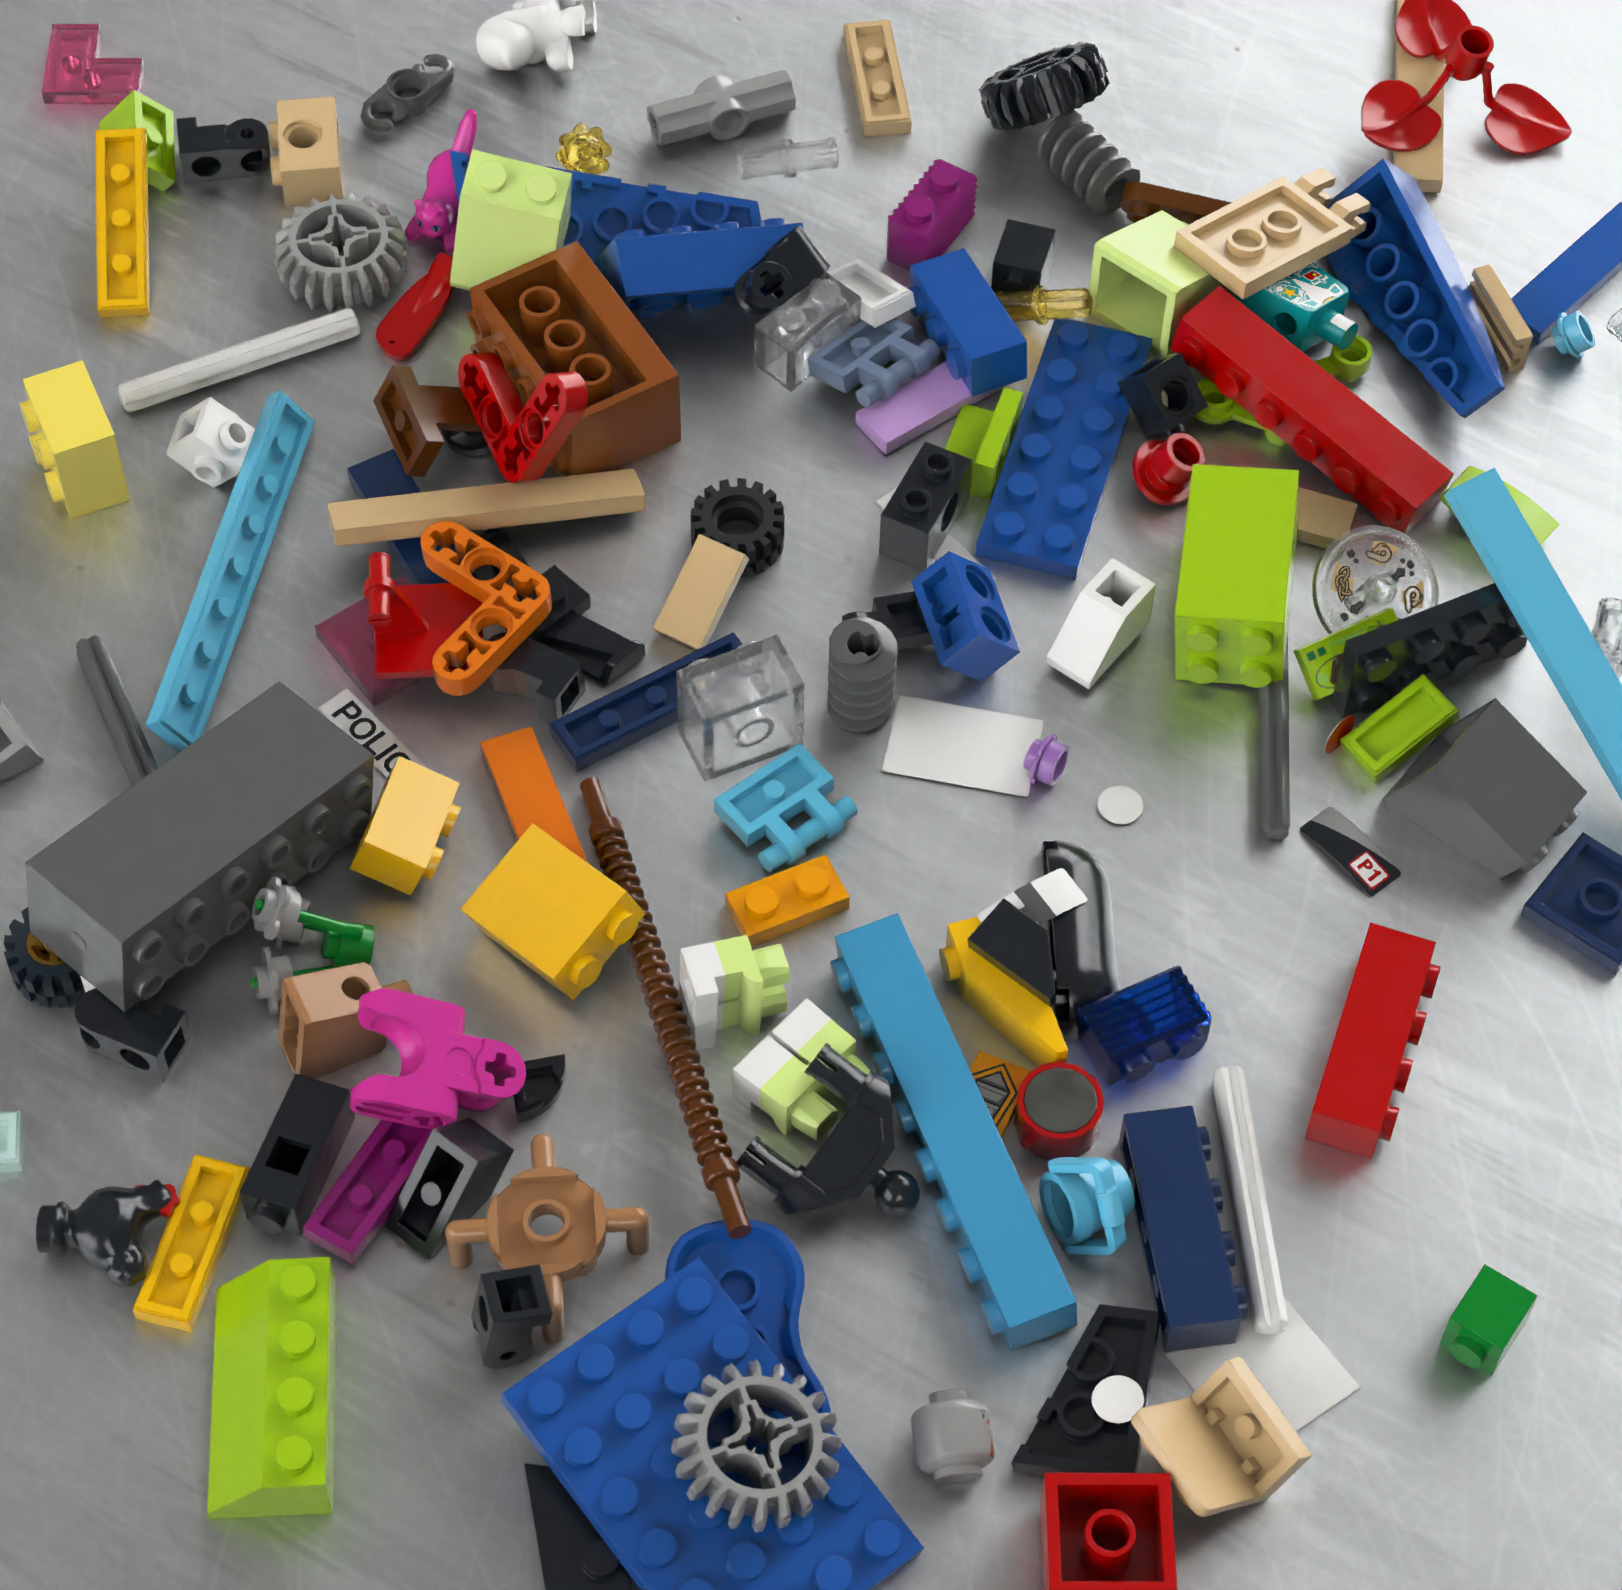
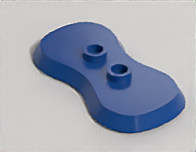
M749 1219L752 1231L740 1239L729 1237L724 1220L703 1224L680 1236L672 1246L667 1258L665 1280L699 1257L791 1377L795 1379L798 1375H805L807 1379L803 1389L805 1395L808 1397L812 1393L823 1392L825 1400L818 1410L819 1413H831L826 1392L810 1367L801 1346L798 1320L805 1286V1274L801 1256L789 1237L772 1224Z

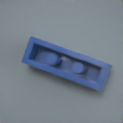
M964 248L909 266L910 287L907 289L913 292L916 307L910 309V312L914 317L920 316L925 324L928 339L935 341L946 356L950 374L955 380L962 378L972 397L1027 379V341Z

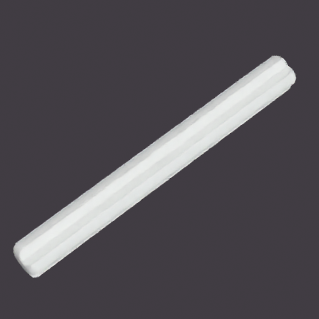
M344 308L127 381L118 386L119 397L125 410L132 413L356 337L360 333L359 322L351 308Z
M1239 1066L1220 1067L1215 1070L1212 1083L1254 1330L1261 1335L1278 1334L1285 1330L1288 1319L1245 1073Z

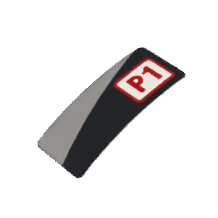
M1332 807L1326 808L1300 827V831L1328 852L1369 896H1374L1401 875L1400 870L1365 833Z

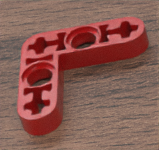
M495 353L465 354L459 363L458 380L461 391L504 478L510 483L538 480L542 477L587 408V387L581 375L575 371L546 374L526 405L523 406L501 360Z

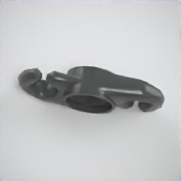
M440 54L426 55L423 59L426 66L443 68L442 72L436 74L425 73L423 64H415L412 69H401L392 73L386 83L363 103L360 118L364 125L373 131H389L393 127L392 121L389 119H376L373 117V114L392 112L393 121L398 122L402 121L405 116H416L427 110L430 102L453 82L456 67L451 59ZM407 87L420 90L418 95L410 98L400 97L396 94L399 90Z

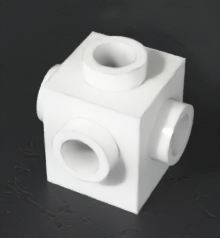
M209 397L180 414L166 455L189 470L195 478L215 488L233 477H238L255 428L243 421L235 412L225 408Z

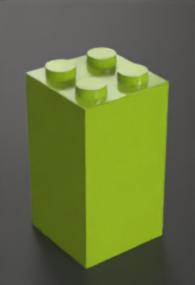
M1193 464L1175 608L1176 680L1191 681L1197 684H1209L1212 682L1243 684L1253 688L1265 687L1271 680L1273 682L1283 680L1297 544L1299 470Z

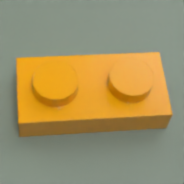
M826 854L725 893V905L741 936H748L751 947L847 910L850 903V896Z

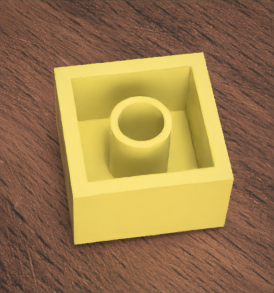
M83 360L22 379L28 400L19 403L29 433L37 431L36 434L30 435L28 438L38 465H43L45 470H51L44 473V477L53 502L63 500L70 518L74 519L129 501V491L115 434Z

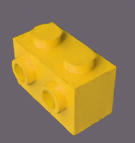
M399 756L383 785L349 869L411 896L420 878L424 877L431 880L439 865L444 850L435 845L440 834L445 837L449 836L461 807L452 804L460 783Z

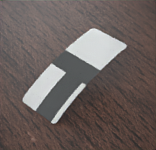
M1062 868L1050 872L1003 897L1040 925L1067 910L1087 902V897ZM1002 899L978 914V919L981 923Z

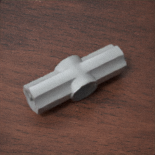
M786 70L733 83L725 76H713L700 83L695 89L694 94L647 106V119L652 137L657 146H663L710 133L718 140H730L743 133L748 127L749 122L796 110V97L792 81Z

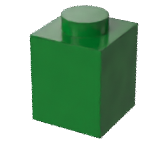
M1484 1264L1449 1318L1440 1344L1447 1347L1451 1354L1462 1364L1472 1368L1480 1367L1493 1375L1527 1322L1538 1295Z

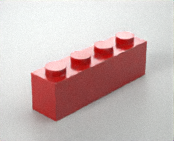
M1370 922L1313 1106L1305 1139L1369 1159L1373 1157L1378 1138L1390 1142L1399 1108L1389 1105L1393 1090L1401 1093L1405 1091L1414 1061L1403 1057L1406 1043L1418 1046L1427 1013L1416 1009L1420 996L1432 998L1441 966L1430 963L1436 945L1435 941Z

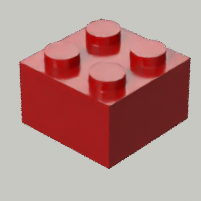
M1170 1473L1044 1474L1040 1497L1043 1590H1177Z

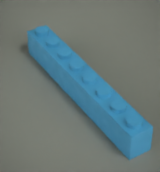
M899 914L890 915L835 936L838 958L830 961L834 978L842 993L851 990L857 1005L850 1007L859 1035L862 1039L872 1037L878 1051L871 1054L876 1073L881 1074L888 1080L889 1084L893 1085L899 1100L892 1102L898 1123L904 1134L914 1132L920 1145L919 1149L914 1150L920 1173L926 1184L936 1181L942 1198L936 1200V1205L943 1225L948 1233L957 1230L965 1248L958 1250V1255L966 1277L971 1284L980 1281L987 1296V1299L980 1303L990 1331L993 1335L1003 1332L1010 1350L1013 1351L1077 1326V1303Z

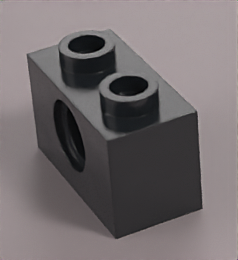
M926 441L924 442L881 514L880 554L923 571L930 566L969 499L972 459Z

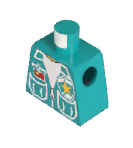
M1314 262L1244 300L1235 294V298L1302 352L1323 340L1340 350H1345L1353 342L1358 332V324L1343 316L1350 296L1348 288Z

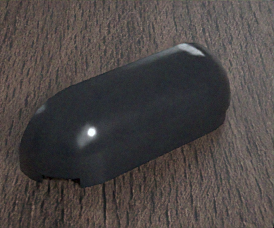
M1043 841L1041 847L1043 876L1062 868L1087 897L1086 902L1047 921L1056 1002L1054 1003L1055 1018L1064 1041L1079 1040L1090 1037L1106 1027L1116 1014L1120 1002V979L1111 886L1108 875L1100 861L1085 848L1067 841Z

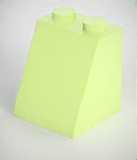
M472 149L460 194L450 286L470 291V288L563 247L570 221L572 173Z
M1163 210L1107 235L1095 243L1087 305L1088 313L1114 329L1152 338L1151 352L1160 357L1174 353L1170 347L1182 316L1219 285L1231 295L1234 294L1221 282L1174 248L1176 231L1189 224L1179 221Z

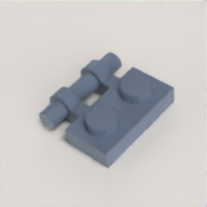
M896 318L876 328L861 320L808 358L807 361L810 376L844 393H847L859 383L864 385L856 391V398L862 406L870 407L878 400L883 402L898 392V385L909 377L918 378L930 368V362L939 356L940 349L932 339H927L918 346L915 345L913 326ZM889 361L895 362L887 369L882 367Z

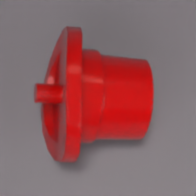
M1175 433L1166 441L1157 439L1146 441L1135 452L1132 462L1133 477L1139 490L1149 500L1159 505L1175 506L1186 502L1189 499L1193 464L1204 465V450L1194 437L1186 433Z

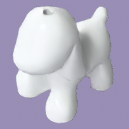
M594 0L517 1L513 4L514 10L498 14L482 23L476 31L475 45L481 61L496 70L517 71L525 65H536L546 59L548 66L554 71H572L573 54L569 36H583L585 33L596 32L597 15Z

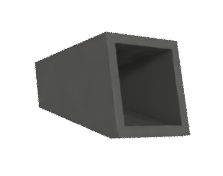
M1495 698L1453 723L1436 736L1383 797L1382 801L1391 810L1500 879L1518 869L1527 873L1545 858L1549 850L1544 844L1552 835L1556 837L1563 833L1577 819L1578 813L1574 808L1587 794V791Z

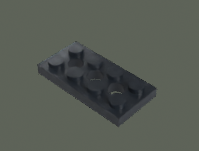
M1493 583L1346 640L1331 703L1342 719L1358 712L1370 713L1380 708L1386 701L1391 700L1422 674L1432 683L1452 675L1456 677L1464 676L1482 663L1498 657L1505 659L1514 656L1526 646L1528 639L1496 584Z

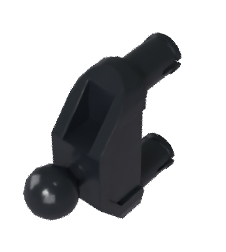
M826 1043L804 1073L812 1076L846 1102L843 1107L847 1110L845 1115L806 1167L801 1164L796 1168L762 1142L761 1138L756 1135L745 1150L764 1165L744 1151L736 1161L738 1169L740 1168L776 1197L773 1202L777 1204L776 1208L785 1215L853 1201L860 1197L867 1186L874 1190L876 1203L884 1213L899 1217L907 1215L916 1208L920 1200L918 1182L911 1174L903 1170L888 1172L882 1167L895 1150L889 1082L878 1072L875 1074L871 1071L866 1075L832 1049L831 1045Z

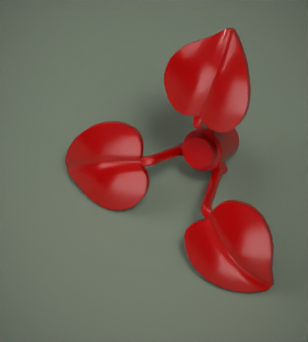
M1453 0L1404 1L1395 22V35L1398 43L1412 57L1426 58L1434 54L1437 61L1445 59L1446 67L1428 93L1422 98L1414 86L1401 80L1389 79L1374 85L1366 94L1361 106V131L1367 139L1384 149L1398 152L1415 151L1427 146L1437 136L1442 125L1439 114L1429 107L1428 104L1434 100L1450 77L1458 81H1468L1480 74L1482 75L1484 104L1492 109L1485 119V130L1498 147L1515 155H1530L1557 145L1571 136L1572 129L1562 114L1546 98L1532 88L1517 83H1506L1499 87L1495 98L1493 97L1491 72L1494 69V64L1487 60L1494 48V40L1486 29L1472 25L1467 14Z

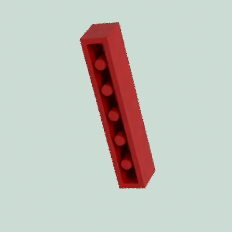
M1220 285L1181 317L1170 349L1175 353L1181 352L1188 366L1194 367L1216 385L1224 396L1232 398L1253 415L1261 426L1271 430L1294 449L1299 457L1312 463L1333 480L1334 484L1341 491L1349 493L1365 506L1379 522L1388 525L1403 537L1440 503L1439 497L1446 491L1454 475L1453 472Z

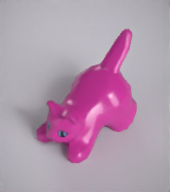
M474 109L466 111L459 125L452 148L435 156L430 163L426 174L427 189L422 200L416 199L414 201L416 213L404 231L407 240L411 242H416L426 237L431 239L437 238L443 243L444 251L450 255L454 251L459 209L450 161V151L467 153V157L471 156L477 133V113Z

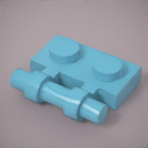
M798 743L714 799V812L747 847L764 836L773 843V845L758 855L761 864L769 872L774 871L784 863L788 865L794 864L805 856V849L822 837L831 839L843 831L844 823L857 815L858 809L848 796H844L832 805L824 796L834 790V778L801 743ZM804 810L811 819L795 830H792L785 822Z

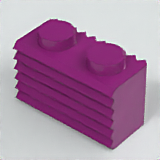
M942 159L934 160V165L929 166V171L924 172L923 178H919L918 184H914L913 190L908 191V196L903 197V202L898 203V208L893 209V215H888L886 251L888 261L910 271V265L943 255L976 214L973 211L976 208L974 205L977 194L975 189L978 187L975 184L978 181L976 176Z

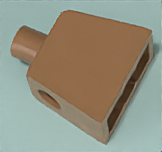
M364 962L283 979L278 1041L294 1076L297 1073L317 1079L380 1053L386 1048L387 1037L375 1031L366 1030L360 1025L358 1020L359 998L368 992L380 988L394 989L413 994L409 983L406 980H401L381 987L372 966Z

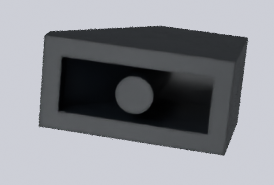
M472 1118L434 1128L385 1227L426 1258L431 1259L435 1257L447 1244L445 1237L446 1226L454 1220L471 1219L491 1197L514 1149Z

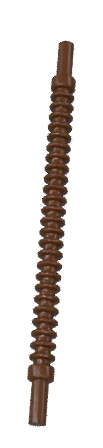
M597 777L586 778L581 782L580 789L592 822L588 829L593 846L596 848V856L600 859V868L604 871L603 874L626 890L645 912L643 918L638 922L634 935L626 942L629 945L628 953L633 957L632 966L637 970L636 978L641 982V992L646 995L644 998L645 1004L650 1008L649 1017L654 1021L653 1029L658 1034L657 1041L663 1047L662 1056L667 1060L666 1069L672 1073L670 1080L676 1086L675 1096L680 1099L679 1108L685 1113L683 1116L684 1123L690 1126L688 1135L694 1140L692 1145L693 1150L698 1153L697 1163L703 1167L701 1174L705 1187L715 1193L729 1237L732 1239L743 1238L750 1234L752 1229L737 1187V1183L740 1180V1172L736 1161L731 1158V1147L726 1145L728 1137L722 1131V1120L717 1117L719 1112L718 1108L713 1104L714 1095L708 1091L710 1087L709 1081L704 1077L705 1068L699 1064L701 1059L700 1054L695 1051L696 1042L690 1038L692 1031L686 1025L687 1016L682 1012L683 1003L677 999L679 993L673 986L674 977L669 974L670 965L665 961L666 954L661 949V939L656 936L657 927L652 923L653 915L648 911L649 903L644 899L645 892L640 887L641 881L636 874L637 870L632 862V854L628 850V842L624 838L625 833L622 823L618 818L612 816L601 780Z

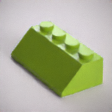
M330 1257L269 1259L216 1289L207 1510L209 1519L333 1513L338 1287Z

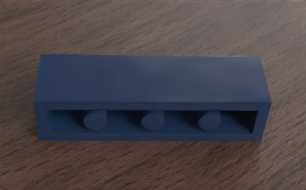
M1193 1106L1124 1114L1119 1145L1124 1168L1134 1191V1214L1155 1311L1160 1313L1159 1330L1164 1353L1234 1344L1241 1321L1248 1319V1305L1243 1285H1234L1230 1267L1235 1266L1236 1259L1232 1234L1230 1231H1221L1218 1213L1223 1212L1221 1185L1218 1178H1209L1206 1161L1211 1160V1144L1206 1126H1197Z

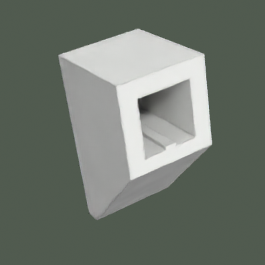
M1111 558L1080 592L1046 656V663L1087 689H1090L1150 622L1156 584L1116 559Z

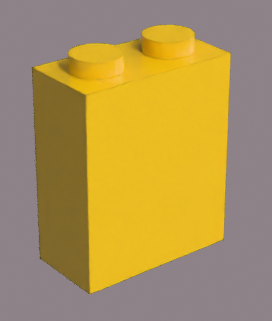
M533 823L460 909L481 932L573 1001L583 989L596 981L604 963L619 945L626 943L634 935L638 922L645 915V912L626 890Z

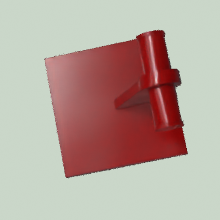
M384 552L370 554L368 557L369 578L364 581L363 595L369 601L368 623L374 626L376 680L435 677L432 665L433 655L483 603L452 583L396 585L390 576V555ZM483 629L478 634L481 639H483ZM467 662L459 669L466 671L468 669ZM452 665L448 667L450 673L457 669Z

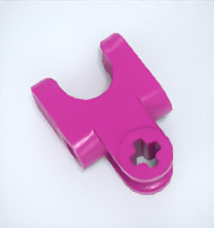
M380 988L368 992L359 998L358 1020L360 1025L366 1030L385 1035L393 1042L401 1058V1071L399 1077L386 1074L373 1075L352 1087L350 1108L352 1112L359 1115L418 1128L434 1129L457 1122L458 1108L470 1112H483L495 1106L499 1100H505L517 1094L524 1086L526 1078L525 1063L521 1055L512 1046L504 1042L464 1034L466 1012L459 1005L394 989Z

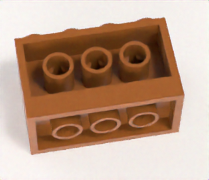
M577 241L470 288L472 310L468 311L467 317L475 334V344L471 345L472 354L493 352L499 357L523 406L526 405L546 374L575 371L581 375L585 382L588 394L587 408L550 463V467L557 475L563 473L564 476L619 470L681 441L680 383L678 372Z

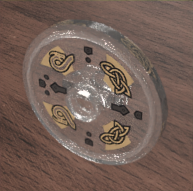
M1370 525L1355 528L1334 539L1321 554L1316 564L1312 581L1314 607L1322 626L1328 634L1386 608H1393L1397 619L1400 620L1438 605L1437 578L1426 553L1414 540L1404 533L1385 526Z

